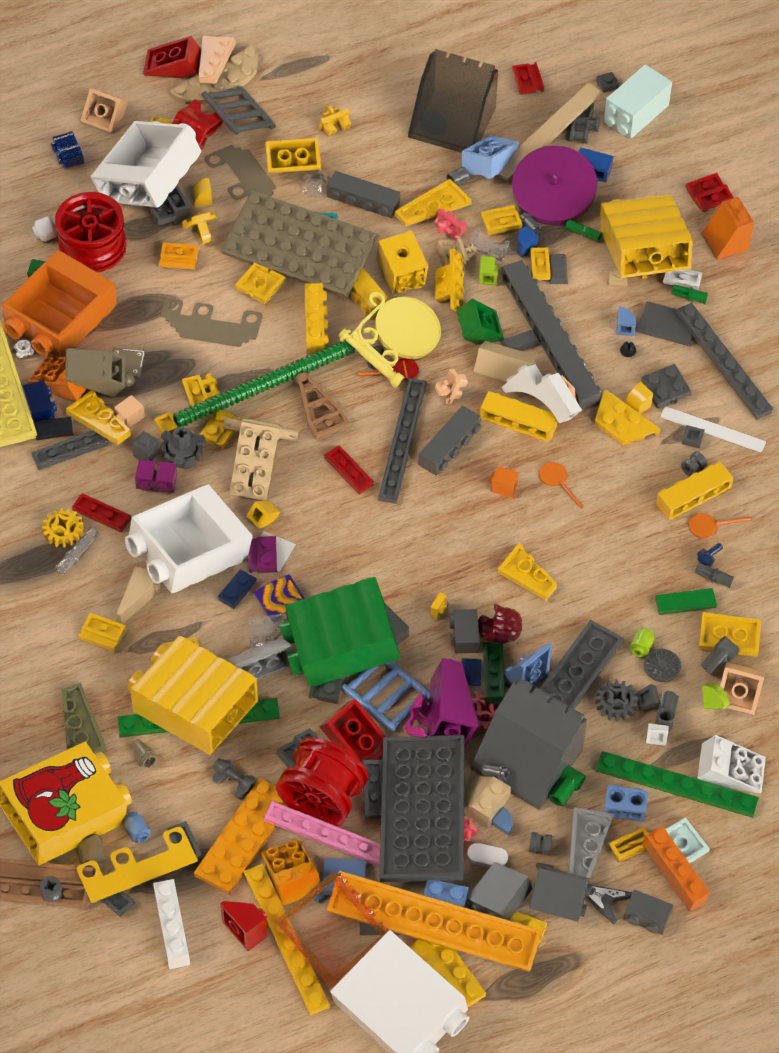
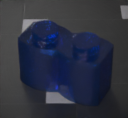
M72 131L52 137L51 148L53 153H57L56 158L59 165L62 164L63 168L66 169L84 163L82 150Z

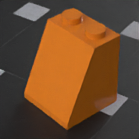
M732 198L721 203L702 231V235L718 260L749 250L754 221L740 198Z

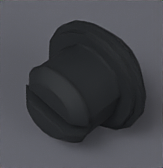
M624 342L620 348V353L625 357L634 356L636 354L634 343Z

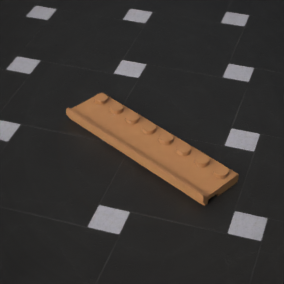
M0 858V900L87 909L89 897L77 872L78 866L44 863L38 866L33 861ZM84 867L82 870L85 877H93L94 868ZM49 876L58 878L62 889L61 898L52 903L42 898L40 890L41 881Z

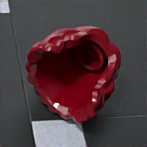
M494 604L495 615L493 618H489L486 615L479 617L478 631L484 640L505 644L517 640L521 635L522 617L515 609Z

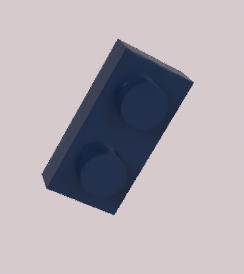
M240 569L218 595V600L235 609L255 585L256 578Z

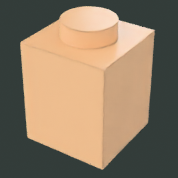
M132 395L114 407L115 416L119 417L128 428H131L145 417L144 406Z

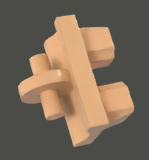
M450 369L445 380L436 383L435 390L439 396H444L446 405H451L454 399H460L462 395L460 387L466 386L468 380L465 374H457L455 369Z

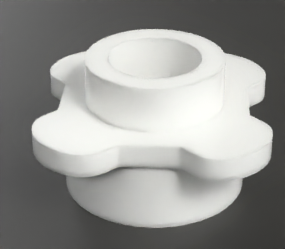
M20 340L14 345L18 358L34 354L31 342L28 340Z

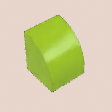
M715 683L702 685L704 709H724L730 706L728 695L721 686Z

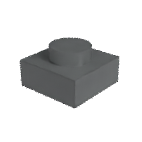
M613 72L596 77V82L603 93L619 88V83Z
M686 425L682 444L700 448L705 429Z
M653 684L637 692L639 708L644 712L660 703L657 688Z

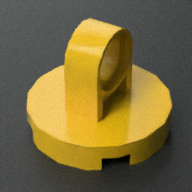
M215 211L211 212V214L208 212L191 217L192 220L188 222L187 220L182 221L183 229L196 228L202 245L211 242V236L206 223L217 219Z

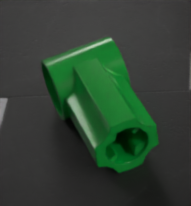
M569 765L566 766L559 778V782L549 794L551 801L557 806H564L573 792L581 788L586 775Z

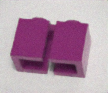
M139 459L135 475L136 489L143 491L157 489V491L162 493H174L177 479L176 463L159 462L157 471L155 470L156 461Z

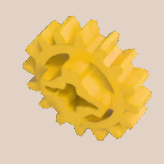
M60 508V512L57 513V511L53 510V515L47 514V520H43L42 532L44 539H48L49 544L55 542V547L62 544L65 548L66 543L72 546L73 540L80 541L79 536H83L84 523L82 522V517H78L76 511L71 513V509H68L64 512L63 508Z

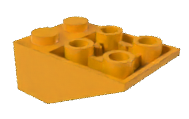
M299 839L260 852L276 893L283 905L322 892L318 871Z

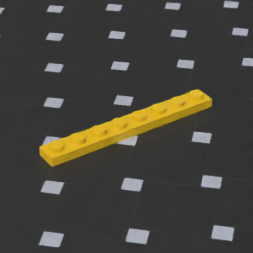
M260 864L245 870V879L259 908L263 909L268 917V928L309 1015L311 1016L330 1008V1004L264 865Z

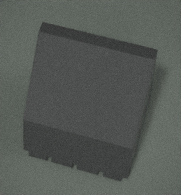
M521 678L511 685L495 711L473 760L471 770L483 776L482 768L485 763L495 766L505 765L509 769V777L502 782L511 787L510 793L540 810L549 798L550 792L559 782L563 770L568 765L572 766L583 751L587 719L583 717L584 714L573 708H570L566 714L564 711L568 705L556 698H553L548 703L551 695L537 687L533 693H530L534 685Z

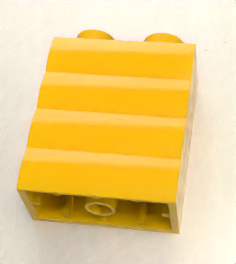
M651 194L641 198L614 199L610 202L601 203L600 231L621 278L691 269L692 238L671 194Z
M178 636L170 646L166 644L160 645L153 655L151 667L145 673L141 670L135 672L129 680L127 687L131 693L133 712L209 755L217 749L258 702L257 678L182 636Z

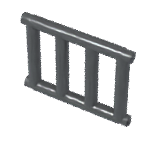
M242 86L233 90L213 93L204 91L202 93L205 101L235 135L243 131L268 127L274 129L276 127L271 118ZM240 95L245 99L217 104L214 100ZM251 106L254 109L253 111L228 115L223 111ZM261 117L263 120L242 125H235L233 123L235 120Z

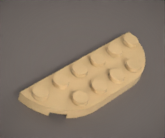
M251 45L229 57L216 84L200 83L198 74L170 89L169 96L183 104H186V102L191 103L194 99L202 102L201 105H205L208 103L202 97L204 91L213 93L233 90L247 84L257 73L258 54L255 48Z

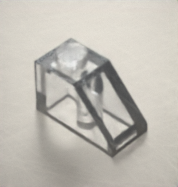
M287 614L248 618L251 648L262 646L270 640H276L282 634L279 623L287 621Z

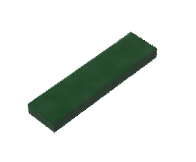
M483 643L485 703H501L505 697L503 644Z

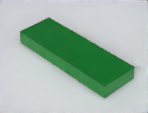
M713 588L655 596L659 615L712 609L717 606Z

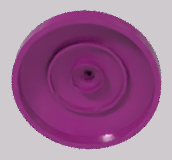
M546 146L530 152L519 162L512 178V192L518 208L522 213H530L536 222L546 225L567 224L569 219L577 220L589 210L594 202L597 191L596 174L591 163L578 151L565 146Z

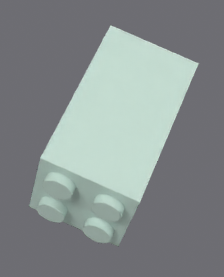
M644 65L606 98L604 123L618 131L621 135L629 139L633 138L669 106L672 81Z

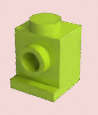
M481 256L479 284L497 286L499 265H495L496 257Z

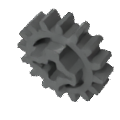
M615 679L613 684L609 680L606 686L601 684L600 690L596 691L595 697L596 709L602 710L601 716L607 714L608 720L615 717L616 722H618L619 717H622L625 721L627 715L633 716V712L637 710L639 697H636V690L632 691V685L625 686L626 681L619 684L618 680Z

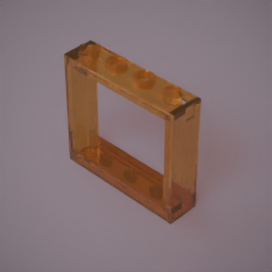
M334 871L275 921L331 988L345 977L389 931L382 921L379 924L373 918L376 914L368 905L364 907L360 903L362 897L355 889L349 890L346 886L348 881L341 872L337 875ZM335 882L380 937L335 976H332L288 921Z

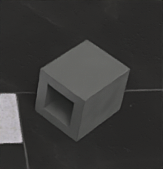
M145 431L132 443L133 456L137 459L153 461L160 453L159 440Z

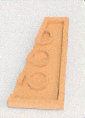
M203 36L199 69L200 83H217L236 44L234 37Z

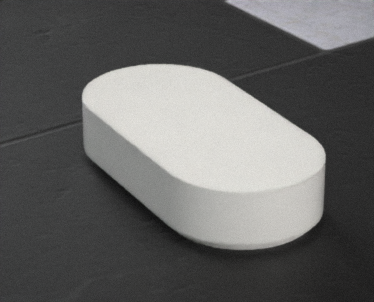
M474 843L468 848L467 858L472 864L490 868L494 862L506 866L508 863V854L502 848L481 843Z

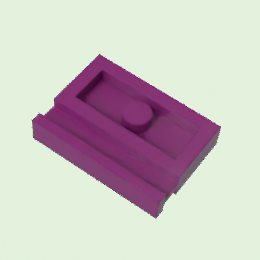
M263 536L251 540L248 553L249 573L258 571V573L277 572L276 536Z

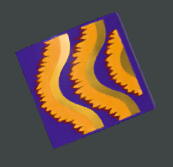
M290 574L273 580L253 592L274 624L287 616L286 605L305 599Z

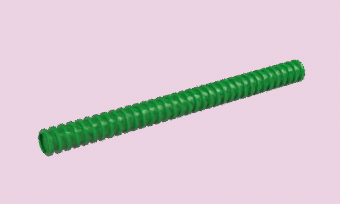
M346 340L340 341V343L337 342L335 345L333 344L330 347L328 346L325 349L310 354V356L307 355L305 358L302 357L300 360L298 359L295 362L293 361L290 364L281 366L280 369L277 368L275 371L272 370L270 373L268 372L265 375L256 377L255 380L251 379L250 382L247 381L245 384L242 383L240 386H235V389L230 388V391L226 390L225 393L221 392L219 395L217 394L214 397L205 399L204 402L200 401L199 404L191 405L189 409L184 408V411L175 412L173 414L174 422L177 427L187 426L188 423L192 424L194 421L203 419L204 416L208 417L209 414L212 415L214 412H219V409L224 410V407L228 408L230 405L233 406L235 403L238 404L240 401L249 399L250 396L254 397L255 394L258 395L260 392L263 393L265 390L275 388V385L279 386L280 383L284 384L285 381L293 380L300 373H309L310 370L314 371L315 368L318 369L320 366L323 367L325 364H330V362L339 360L340 357L344 358L345 355L355 353V348Z

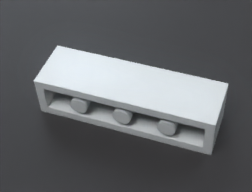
M174 879L153 883L169 969L190 965L189 952Z

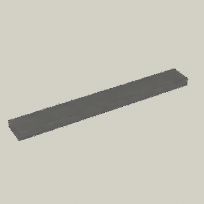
M408 378L378 501L394 504L398 502L427 381Z

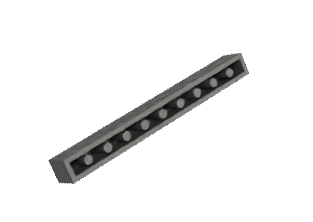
M523 260L503 266L502 279L531 329L534 330L556 372L574 386L576 400L581 409L584 410L598 405L602 395L601 389L598 385L596 386L592 373L587 371L583 358L579 357L576 346L570 342L569 334L567 331L564 332L560 319L554 315L553 307L547 303L544 292L540 291L537 280L531 276L530 268L525 266Z

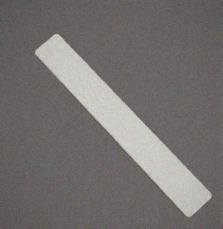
M664 407L660 416L684 426L689 425L705 429L704 433L758 452H762L766 441L669 407Z

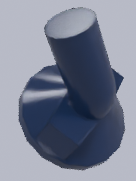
M717 543L708 551L705 548L701 549L697 553V560L704 565L712 566L715 562L713 555L722 550L723 546Z

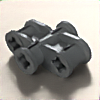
M594 103L568 125L571 126L569 141L577 140L587 144L589 129L598 132L600 117H592Z

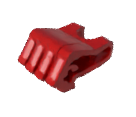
M194 99L187 107L177 112L172 124L179 125L183 123L189 125L195 131V139L202 150L207 137L214 134L220 128L223 120L216 112L213 114L203 113L201 111L202 102Z

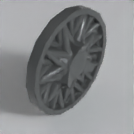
M656 649L646 656L644 669L653 680L669 682L679 675L681 662L672 651Z

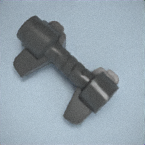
M218 758L213 764V769L216 771L212 777L213 782L217 784L228 777L239 783L235 792V797L239 800H242L256 783L254 776L246 775L243 777L235 772L232 762L228 759Z

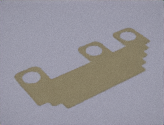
M230 145L205 156V161L211 168L228 163L241 181L228 188V192L233 199L243 198L249 195L251 190L270 197L274 194L272 190L276 186L249 149L242 150L240 147L234 148L233 145ZM212 156H219L221 161L217 164H212L209 159ZM240 187L244 190V193L236 196L232 191L234 188Z
M167 298L164 302L161 316L166 317V321L171 322V327H176L175 331L180 332L181 338L240 347L242 342L247 343L249 339H256L262 318L260 312L247 310L243 314L241 324L210 319L213 306L204 303H197L195 305L192 316L181 315L182 300ZM174 301L178 303L179 307L176 310H169L167 304ZM201 306H206L209 312L206 315H200L197 309ZM249 314H255L258 319L254 323H249L246 317Z

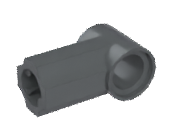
M724 636L714 646L713 652L703 661L701 666L714 677L727 661H731L738 654L740 648L727 636Z
M672 691L662 692L655 724L669 726L668 732L673 727L679 698Z

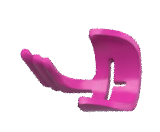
M420 692L410 707L411 717L404 728L409 736L426 737L422 727H413L414 721L417 720L428 728L429 705L425 702L422 692Z

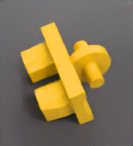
M331 105L326 106V112L322 113L323 118L320 119V125H318L320 131L324 129L326 134L330 136L337 131L335 125L338 123L342 130L349 128L351 125L349 109L339 111L338 107L333 109Z

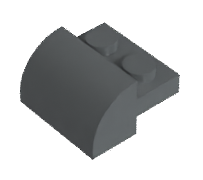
M178 184L168 194L161 206H146L158 226L172 222L173 226L178 225L189 216L191 206Z

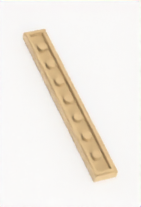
M587 83L517 148L506 166L497 176L508 183L513 178L517 165L527 154L538 148L546 147L601 95V91Z

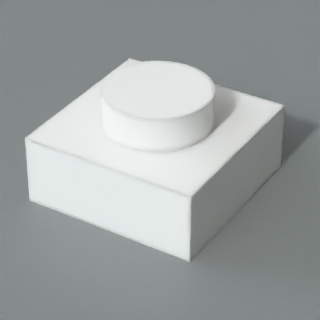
M648 723L646 743L666 746L669 726Z

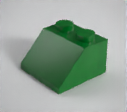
M473 298L457 309L462 336L466 341L477 345L483 344L485 341L497 342L504 339L496 310Z

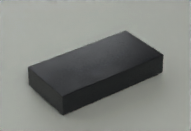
M71 416L34 422L37 432L36 440L74 435Z

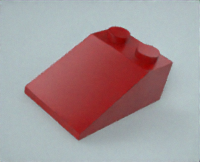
M189 36L148 49L143 74L145 76L184 78L197 74L201 48L194 38Z
M356 698L345 703L319 726L331 742L348 750L361 762L363 760H377L383 755V737L386 736Z

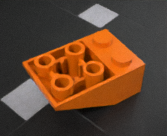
M48 355L28 380L29 383L65 400L77 401L87 389L65 381L66 357Z

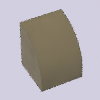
M98 834L83 840L76 848L80 864L91 860L96 861L97 864L106 861L105 852Z

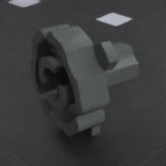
M184 426L177 427L173 433L165 430L161 434V438L164 440L162 442L161 454L165 458V462L176 463L177 468L189 469L196 466V461L202 460V444L206 442L203 434L195 435L184 428ZM169 450L173 457H170L166 451Z

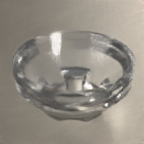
M308 170L300 178V189L304 194L311 197L323 196L327 194V184L331 178L323 170ZM317 174L320 178L315 180L311 176Z

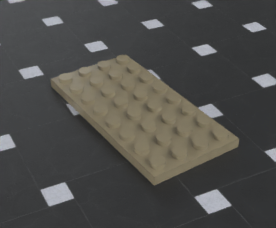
M251 190L221 249V253L252 265L254 263L269 268V271L272 269L283 276L306 284L323 283V290L347 298L378 235L375 232Z

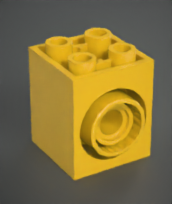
M413 231L378 241L376 260L391 294H401L406 290L420 288L425 285L428 264Z

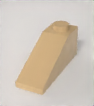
M135 566L117 612L118 623L124 624L153 598L155 591L159 590L160 583L156 584L151 580L147 569Z

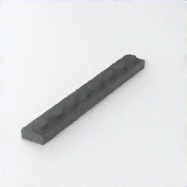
M693 303L678 308L676 315L756 420L771 414L773 411L772 406Z

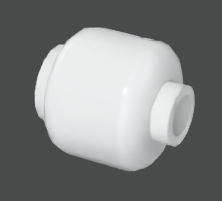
M50 216L34 222L32 229L37 240L40 239L42 242H46L58 236L55 220Z

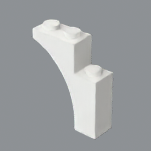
M536 364L520 367L517 370L519 373L506 379L507 383L502 386L505 393L524 392L538 398L552 411L559 423L571 420L582 411L560 374L551 375L548 373L542 376Z

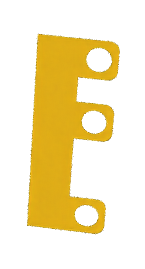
M175 827L163 833V838L169 848L168 851L136 863L131 850L127 847L112 852L110 858L116 871L103 876L97 862L94 860L79 865L77 872L91 903L197 862L198 859L183 828ZM172 832H179L182 835V840L179 843L174 844L169 841V835ZM121 852L128 854L129 861L126 864L117 863V854ZM91 865L96 869L93 877H85L82 870L85 866Z

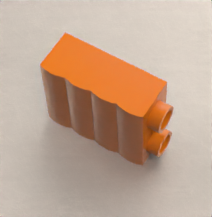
M57 250L2 304L4 316L3 329L13 339L18 340L22 336L31 341L33 349L43 357H47L50 353L54 356L66 357V349H74L117 305L115 283Z

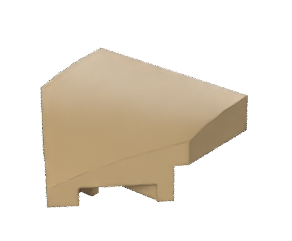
M460 237L457 240H438L436 244L443 266L450 264V249L454 248L463 256V269L478 249L475 246L470 247L465 244Z

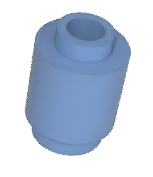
M138 812L127 814L123 819L124 827L132 841L143 843L148 840L151 830L143 816L138 814Z

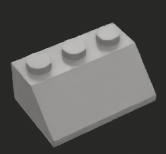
M283 638L270 640L262 646L253 647L241 654H235L227 659V661L259 680L291 667L287 655L291 653V645Z

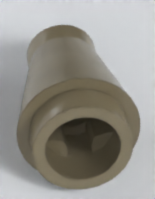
M136 739L131 743V748L140 766L149 768L156 763V753L140 739Z

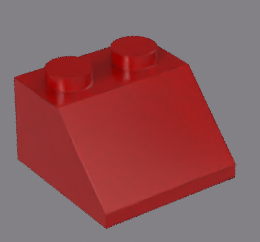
M230 901L220 903L223 924L247 951L268 937V917L263 909H258L253 903Z

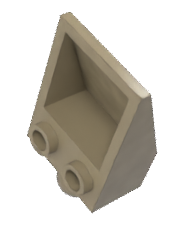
M66 349L65 381L113 398L124 387H131L135 382V378L131 373H125V356L106 350Z

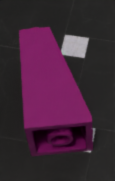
M442 658L430 679L427 736L464 735L466 747L478 727L477 716L462 662Z

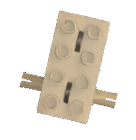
M225 417L223 429L235 430L240 433L229 493L230 495L266 501L277 441L285 439L297 442L299 430L282 428L280 424L247 418L237 420Z

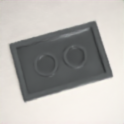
M646 302L637 327L638 333L686 346L690 345L693 337L676 315L677 309Z

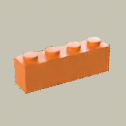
M663 825L645 835L642 845L687 909L691 911L706 902L710 891Z

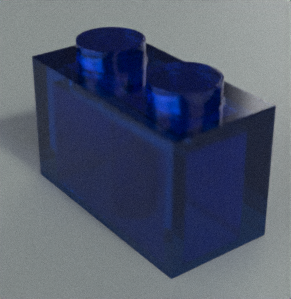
M44 380L22 385L33 423L35 421L55 419L54 412L57 411L55 401L50 400V397H52L50 386L46 387Z

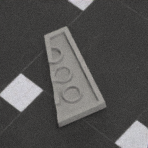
M573 808L568 873L587 878L591 877L614 814Z

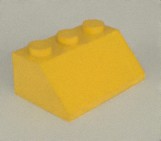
M318 138L266 142L268 173L321 170Z

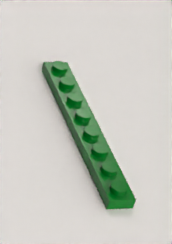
M277 698L258 700L238 724L280 719ZM138 714L118 716L120 738L168 732Z
M604 751L601 752L596 772L751 818L754 816L759 799L757 796Z

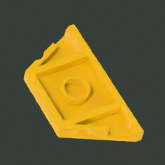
M604 390L595 418V426L621 445L643 440L647 435L654 434L656 436L660 434L661 429L608 390Z

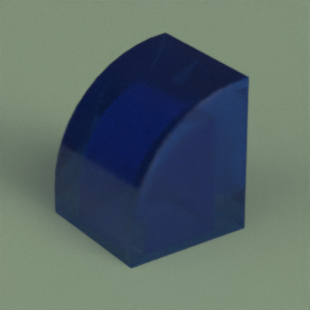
M462 658L461 662L468 685L481 686V659Z

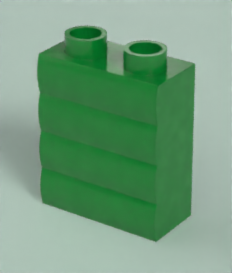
M376 577L366 578L354 584L341 586L330 592H323L285 606L289 620L279 623L284 640L290 644L295 643L297 651L287 654L294 676L304 674L310 688L401 659Z

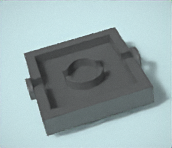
M675 364L641 377L642 383L653 393L652 400L657 408L670 403L674 405L678 400L691 395L690 388Z

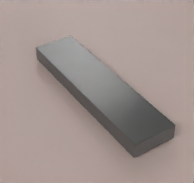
M90 431L31 453L38 470L108 446L109 441L95 431Z

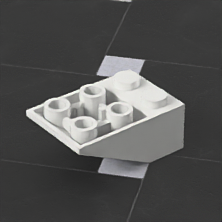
M714 735L702 743L697 779L730 789L761 793L766 757Z

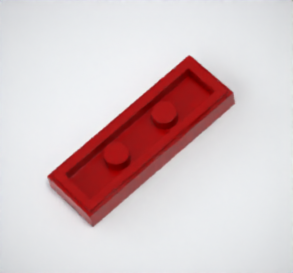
M339 445L324 454V459L359 495L374 486V481Z
M81 493L72 506V511H76L121 533L131 520V515Z

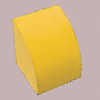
M209 178L198 181L193 187L195 207L212 205Z
M640 382L631 390L625 403L641 414L651 407L653 393Z
M269 500L255 501L246 517L257 528H263L271 524L281 512Z

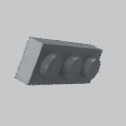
M363 760L362 764L368 772V781L363 788L364 819H381L383 760Z

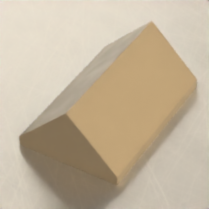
M485 341L479 347L473 373L507 383L506 379L519 373L517 370L520 367L534 365L538 356Z

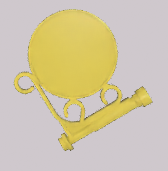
M373 292L368 298V304L374 310L352 333L351 330L345 328L338 337L341 342L346 340L361 356L388 378L389 384L397 388L405 378L400 373L394 372L392 368L397 363L398 356L407 359H418L430 354L440 340L441 326L434 311L425 303L410 297H397L385 302V298L381 293ZM374 297L378 298L381 302L377 307V304L372 300ZM378 311L375 318V329L367 327L362 332V334L371 333L374 339L364 340L361 328ZM377 338L387 349L382 355L370 346L376 342ZM389 355L394 359V361L390 362L386 360L384 356Z

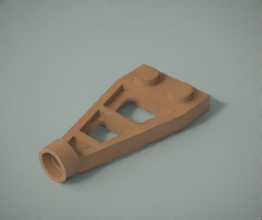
M306 372L300 373L295 377L307 424L316 440L350 427V422L343 410ZM316 392L321 399L309 402L307 394ZM324 405L331 411L328 415L316 418L313 410Z

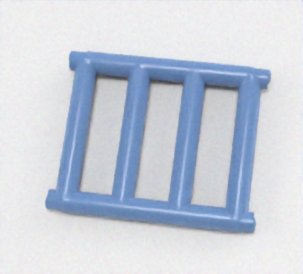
M393 661L385 664L391 671L363 696H360L354 689L380 666L362 671L348 685L343 684L341 690L350 698H356L369 714L394 733L398 728L397 726L411 714L410 707L416 698L391 721L383 713L412 687L419 693L422 692L424 694V700H429L430 691ZM397 675L406 681L378 708H375L368 702Z

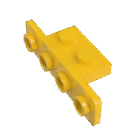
M452 248L450 249V264L435 269V300L440 303L450 299L451 310L457 314V309L464 305V260L461 253Z

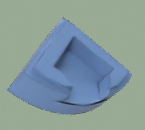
M503 807L493 819L492 825L507 835L512 830V816Z

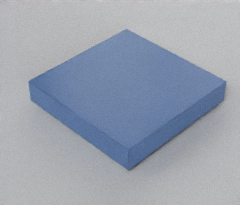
M324 858L322 895H332L339 871L365 878L366 860Z

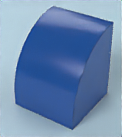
M527 225L520 230L518 235L517 250L521 258L530 253V248L538 247L539 236Z

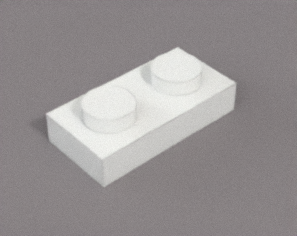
M688 269L665 272L663 283L673 286L676 284L687 288L693 287V289L699 290L702 272Z

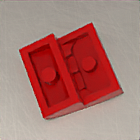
M718 173L708 175L685 185L689 195L702 212L720 206L723 201L734 198L727 184L724 185Z

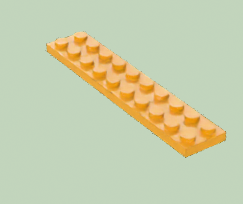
M342 871L338 873L327 908V912L388 931L391 930L395 933L527 972L531 971L542 930Z

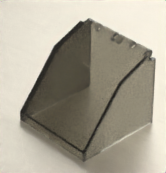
M435 49L434 52L430 53L421 77L408 138L462 153L463 150L481 140L496 109L498 70L495 69V65L485 62L479 67L480 61L466 58L464 63L463 56L452 53L446 58L448 52Z

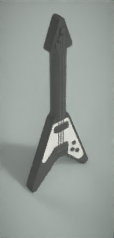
M536 863V868L538 870L541 865L554 869L553 865ZM592 885L589 897H585L612 924H616L617 919L610 903L630 899L632 892Z

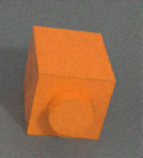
M497 466L495 473H491L489 478L491 492L513 498L518 485L519 472Z

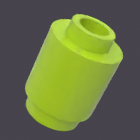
M641 628L636 632L629 647L633 655L636 657L648 655L655 640L654 632L648 628Z

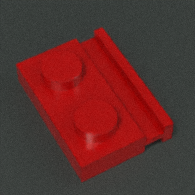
M534 62L532 65L529 63L513 65L512 71L520 95L537 93L539 90L544 92V84L537 62Z

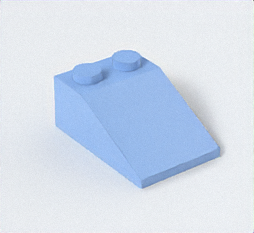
M489 135L462 151V166L466 168L470 175H481L487 179L493 178L501 173L519 147L520 142Z

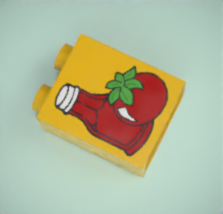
M86 741L0 781V808L38 866L77 848L83 840L98 834L101 836L124 825L123 819L126 816V808L132 803L130 793L124 783L114 784L109 776L111 768L106 756L102 752L94 754Z

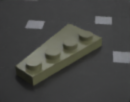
M78 683L63 688L62 697L67 750L86 741L94 754L107 752L82 684Z

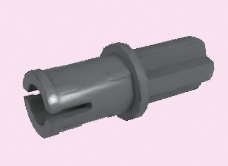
M699 563L695 570L696 574L710 579L712 583L715 581L729 588L734 579V576L719 571V568L714 569L702 563Z

